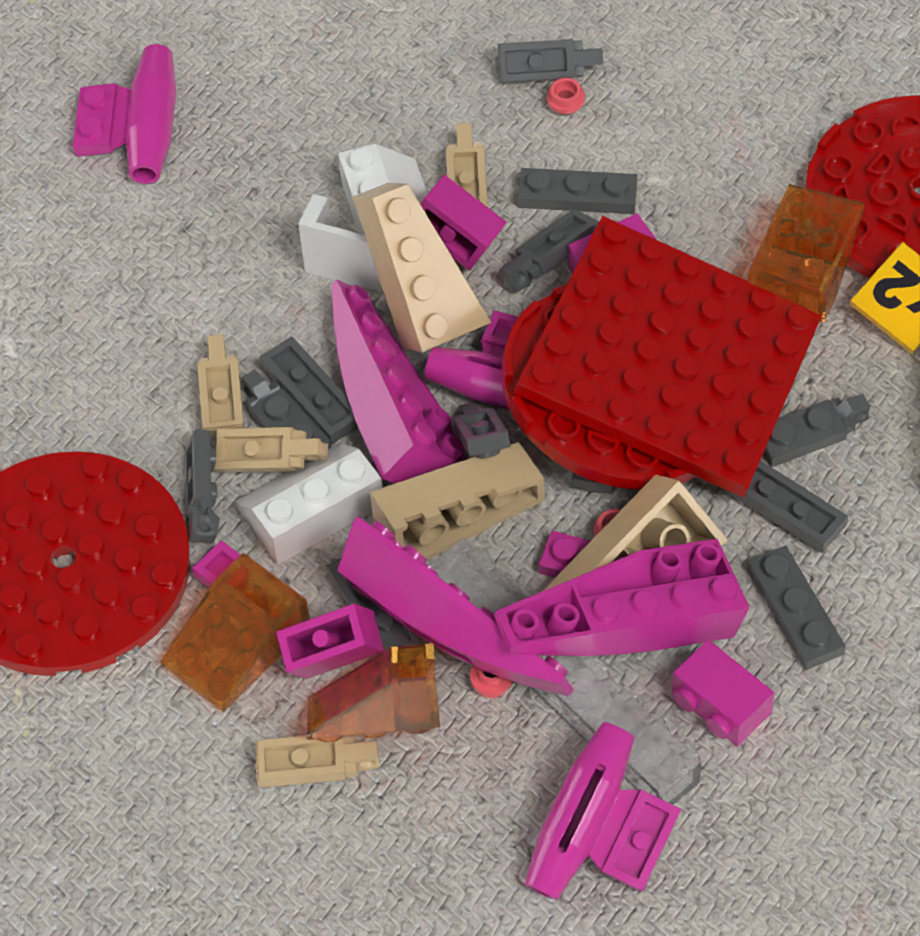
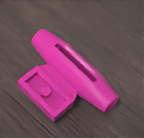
M152 44L144 48L131 89L118 86L116 83L80 87L72 147L77 157L114 153V149L126 144L130 178L142 184H151L159 180L172 140L177 92L173 53L168 47Z
M494 310L490 318L492 323L487 325L481 339L482 351L433 347L426 363L425 378L469 399L510 410L501 381V363L508 336L518 317Z
M602 722L574 761L540 829L525 879V886L548 898L557 900L589 856L601 873L639 892L644 890L682 809L643 790H620L635 740L631 733L611 723Z

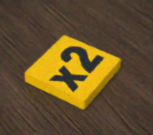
M902 242L851 299L850 305L912 355L920 347V255Z

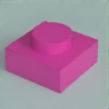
M552 530L538 564L539 574L556 578L591 541Z
M222 540L192 568L194 577L224 600L254 572L252 563Z

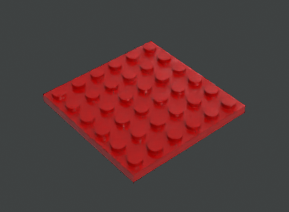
M602 215L513 393L744 498L822 314Z

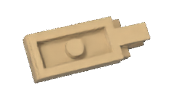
M456 123L457 144H447L448 147H446L447 177L488 207L484 145L482 143H472L471 123Z
M223 334L207 336L209 357L199 358L200 362H197L203 430H210V438H216L218 429L245 428L238 358L236 354H226Z
M292 427L218 429L216 432V463L214 470L219 473L304 469V461L326 460L328 457V443L321 442L319 438L306 439L307 432L298 431Z
M343 732L255 741L256 773L259 788L347 780V778L357 777V771L380 768L379 749L376 741L355 743V737H344Z

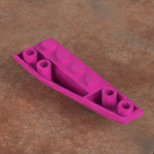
M336 279L331 286L338 359L355 421L380 477L396 484L467 460L464 454L465 447L456 437L450 425L452 423L450 416L441 408L372 304L370 295L358 285L350 286Z
M359 516L354 520L337 570L349 585L409 631L445 653L505 679L569 697L574 689L565 678L568 670L550 656L543 660L535 653L509 652L494 614L483 606L481 609H478L469 601L470 597L451 582L447 584L440 579L438 573L426 564L427 559L409 544L405 547L394 540L395 535L380 522L375 520L372 525H369Z
M717 538L640 550L499 609L495 612L494 617L509 652L535 653L547 656H597L656 651L704 643L708 639L716 641L733 638L750 607Z

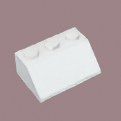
M378 144L338 153L341 183L359 234L365 235L353 196L385 183L408 184L419 203L428 194L416 160L412 157Z
M339 443L328 449L326 460L307 461L304 463V469L289 471L234 503L269 554L279 565L353 523L358 516L362 518L372 512L370 492L381 489L382 481L360 449Z

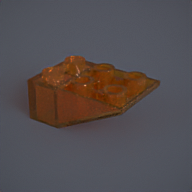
M789 184L748 271V282L790 302L806 307L808 310L821 315L820 322L825 323L839 292L865 203Z
M243 552L214 580L160 663L224 713L282 655L276 632L310 620L307 599Z
M434 643L390 647L308 696L307 740L318 739L322 742H334L345 736L362 735L366 738H378L388 732L406 731L411 734H422L428 732L431 728H440Z

